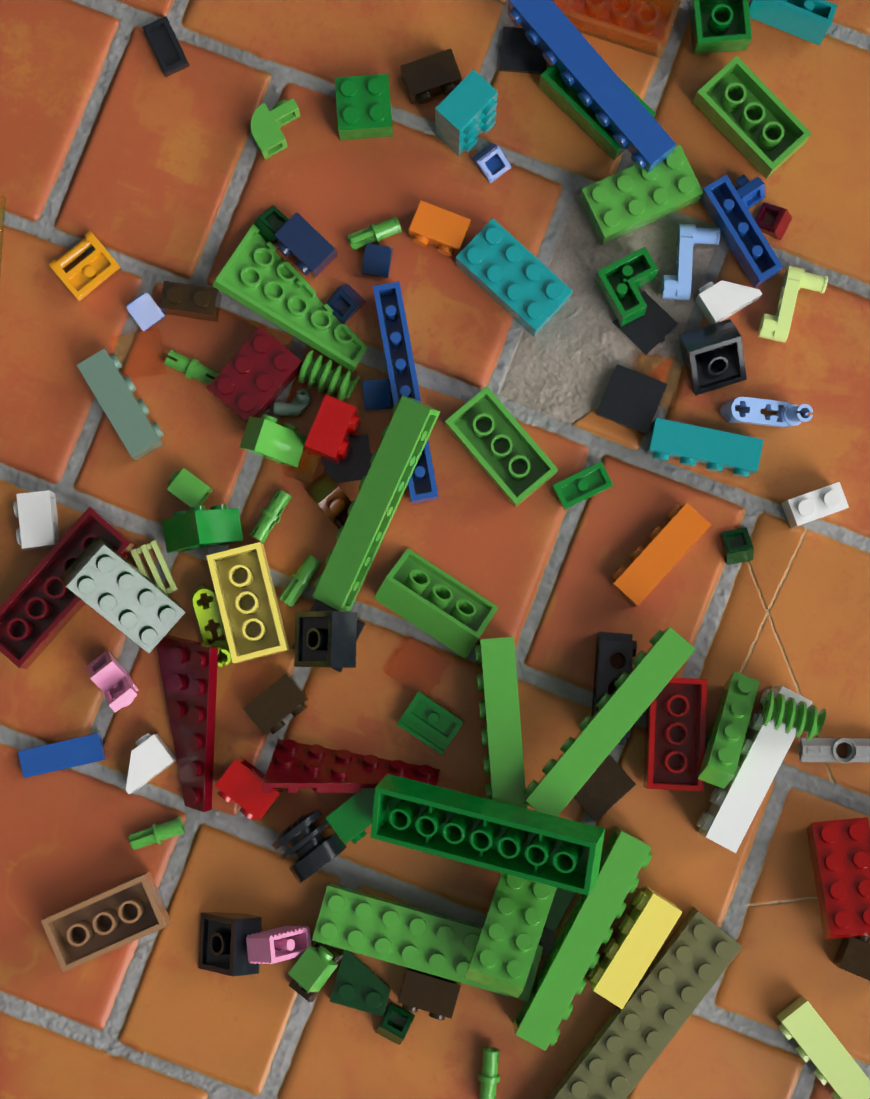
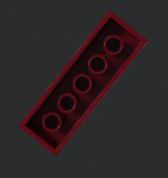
M91 507L83 513L0 607V652L18 668L27 669L85 604L83 600L64 585L60 577L97 536L100 537L124 558L137 546L103 515Z

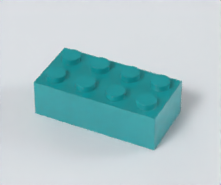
M493 218L456 256L455 265L533 337L569 301L573 293L564 282Z

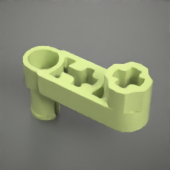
M788 265L781 287L776 315L763 314L759 325L758 337L785 343L791 327L798 290L804 288L824 293L828 276L805 272V269Z

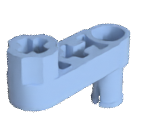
M696 224L678 225L675 275H663L661 284L662 299H690L693 246L695 244L719 245L720 228L696 227Z
M751 397L728 399L725 404L721 405L720 409L721 415L728 423L738 422L780 428L796 426L801 422L811 420L813 415H807L808 413H813L812 407L808 404H801L799 406L789 402ZM765 408L766 411L777 412L776 416L765 417V415L760 413V410Z

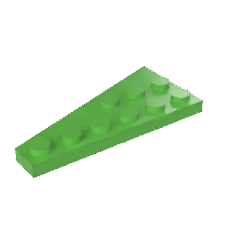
M253 224L215 279L213 287L353 372L367 350L366 345L346 324H342L332 314V308L320 301L316 296L317 292L289 262H285L275 252V246L271 242L267 243L259 234L260 230Z

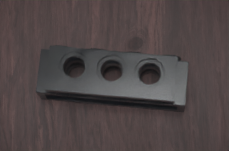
M597 632L591 717L598 711L599 708L596 707V704L604 694L610 695L608 692L610 682L616 681L623 672L628 674L633 669L632 657L636 656L637 641L632 640L633 634ZM614 653L619 654L623 660L621 667L618 669L613 668L610 664V657ZM631 728L617 745H625V740H630Z

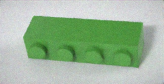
M734 671L724 685L698 779L724 789L735 776L760 681Z

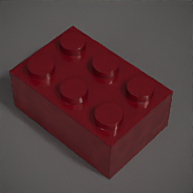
M260 326L207 389L247 424L249 416L261 418V415L269 409L300 373L303 362Z

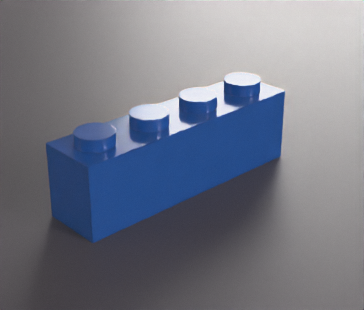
M727 174L704 187L700 200L716 227L720 228L722 237L752 286L755 288L776 276L783 266Z

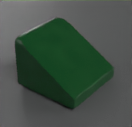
M273 205L256 218L254 225L260 230L259 234L267 243L275 244L277 241L274 235L289 219Z
M747 527L720 532L727 565L753 560L754 547Z
M391 1002L375 1032L400 1045L415 1015Z

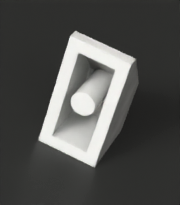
M723 280L715 285L711 281L699 289L700 294H698L695 301L709 324L712 325L722 322L755 302L762 293L760 289Z
M147 733L135 742L137 747L131 751L126 784L128 794L136 792L177 761L176 756L159 733L152 736Z

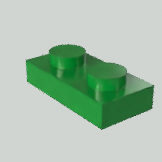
M602 461L552 485L564 510L614 486Z

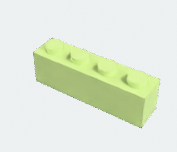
M801 996L776 1016L782 1023L778 1026L779 1030L788 1041L793 1037L799 1045L795 1049L805 1063L810 1060L817 1068L813 1073L823 1086L828 1083L832 1087L834 1092L830 1095L833 1099H870L869 1078L808 1000Z

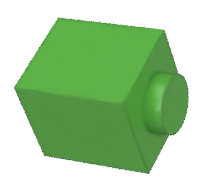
M185 468L181 471L177 470L168 481L170 486L167 490L190 507L202 506L213 491V489Z
M322 946L308 947L288 974L307 992H318L337 968L338 964L332 960L333 954Z

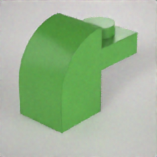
M294 98L289 101L282 100L278 102L271 111H269L264 102L253 113L251 132L265 160L288 147L280 127L301 116Z

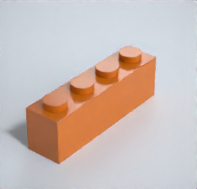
M688 503L682 507L677 504L667 515L670 519L664 527L659 524L648 537L652 540L646 547L640 545L631 554L630 557L633 561L626 568L622 565L612 575L615 581L611 586L634 607L638 606L712 525Z

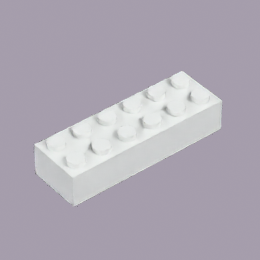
M772 686L770 689L774 693V698L780 693L784 695L785 701L789 697L795 698L796 705L800 701L806 702L807 708L812 704V701L783 686ZM768 688L760 698L759 703L762 706L758 714L753 713L748 724L750 730L744 739L735 776L724 789L715 787L709 799L712 804L708 812L703 811L697 822V826L700 827L697 831L699 834L734 853L737 852L796 736V728L794 727L788 734L785 733V724H781L778 730H775L773 720L767 726H763L762 709L767 694L770 691Z

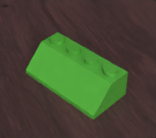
M407 548L386 576L374 597L376 601L465 659L499 608L409 548Z

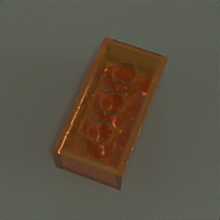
M567 0L563 13L580 33L662 59L681 0Z

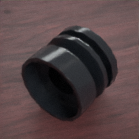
M319 809L301 816L284 829L272 844L275 850L285 843L289 846V849L280 855L282 859L295 854L297 859L289 869L300 883L320 870L347 847L336 832L325 838L321 833L329 824L327 820L317 827L314 825L313 822L322 815Z

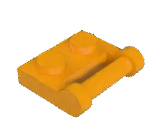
M90 230L84 234V239L57 261L53 259L48 263L78 301L82 300L121 268ZM91 246L96 249L69 272L66 273L63 270Z

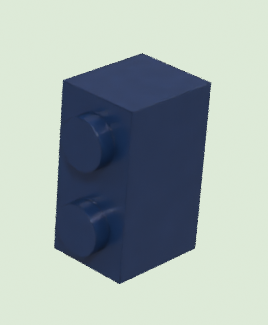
M297 212L274 235L278 243L276 245L277 249L286 257L291 255L297 261L295 266L306 276L310 273L316 278L337 257L336 249Z

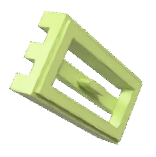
M153 540L148 544L140 546V548L130 551L138 570L149 578L139 555L141 553L144 554L157 585L163 591L170 594L179 590L157 540ZM152 548L170 585L167 589L150 555L149 550Z

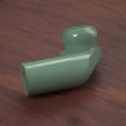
M300 389L289 403L275 402L274 415L300 416L311 404L310 393L305 389Z

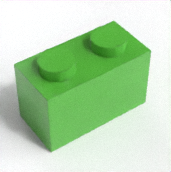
M262 414L261 418L249 416L239 448L282 465L298 467L307 436L298 433L299 428L287 423H283L282 426L276 424L277 419L265 414Z

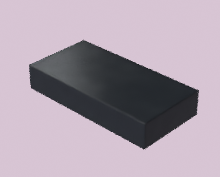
M167 16L142 27L165 77L190 66Z

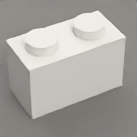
M840 482L781 503L791 529L849 508Z
M47 490L16 494L17 501L14 502L13 508L15 517L19 518L20 528L16 529L18 544L25 550L53 548L60 540L55 493Z

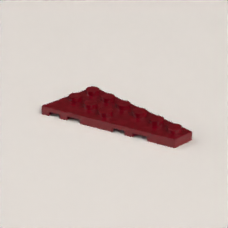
M165 635L156 647L184 804L186 807L206 812L212 810L218 647Z
M278 739L263 782L262 793H272V788H287V793H298L300 788H312L316 793H360V788H374L375 793V787L387 774L437 786L440 769H435L428 765L409 764L402 760L382 759L375 755L351 753L348 750L324 748L317 744L297 743L291 739Z

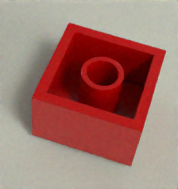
M325 394L304 444L308 453L335 464H339L340 459L345 460L351 447L348 441L351 434L356 435L361 424L357 408Z
M242 756L232 762L215 785L219 789L217 794L228 803L236 802L242 807L239 811L252 821L254 818L261 820L265 817L285 789L272 788V793H262L266 775Z

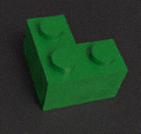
M646 247L600 269L596 273L595 282L620 327L645 315L647 304L638 288L655 280L658 273V268Z
M222 504L211 506V510H205V506H194L188 508L189 512L178 511L172 513V518L162 521L167 553L187 552L203 547L229 545L243 541L239 509H227V505Z

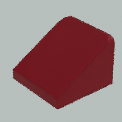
M763 202L755 218L760 230L777 240L782 239L792 220V216L787 209Z

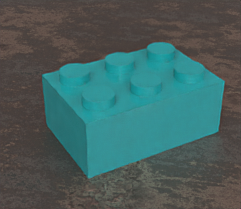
M474 69L435 108L436 136L458 156L464 151L468 153L478 141L476 138L482 132L485 134L489 132L496 123L494 119L497 114L498 91Z

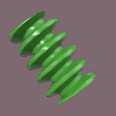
M311 350L300 368L299 382L305 383L309 379V388L312 389L318 385V392L320 394L328 389V396L334 398L337 395L338 400L343 402L347 400L356 388L360 376L358 375L353 381L350 380V370L341 375V365L332 370V360L323 365V355L320 354L314 360L312 359L313 350Z
M770 690L762 709L763 726H767L773 720L775 730H778L781 724H785L786 734L794 727L796 728V737L799 738L803 731H805L806 740L811 741L813 736L818 735L823 727L826 709L822 708L818 712L817 706L810 705L807 708L804 701H800L796 705L795 698L789 697L785 701L784 695L780 693L774 698V693Z

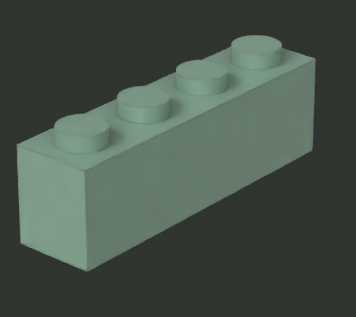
M104 348L77 364L78 369L134 460L138 461L164 445L161 439L164 436L163 431L156 421L151 423L147 416L150 413L148 406L143 399L138 400L133 391L137 390L129 376L124 377L121 373L120 368L123 365L115 352L110 354Z

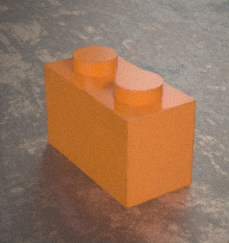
M420 200L409 228V237L413 238L412 241L420 246L427 247L429 244L437 247V251L446 256L458 255L470 230L471 219Z

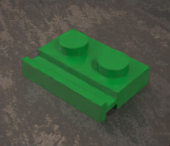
M419 690L396 725L443 755L465 721Z

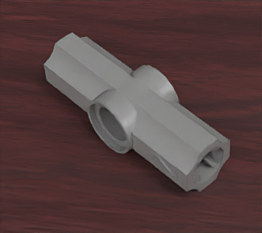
M799 738V762L870 763V738H812L811 741H807L806 738ZM840 743H844L847 746V754L842 758L838 757L836 753V748Z

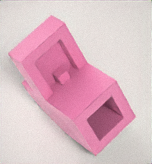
M108 649L86 666L90 679L104 692L108 705L115 713L119 709L130 705L137 696V691H139L137 685Z

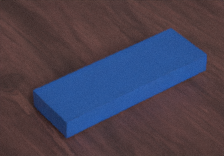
M101 733L18 751L23 778L106 760Z

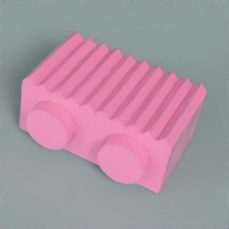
M284 926L247 935L246 937L248 961L250 964H273L300 957L308 947H312L310 928L308 926Z

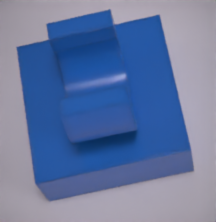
M743 174L735 180V183L738 185L735 189L748 209L765 198V183L758 176L749 181Z

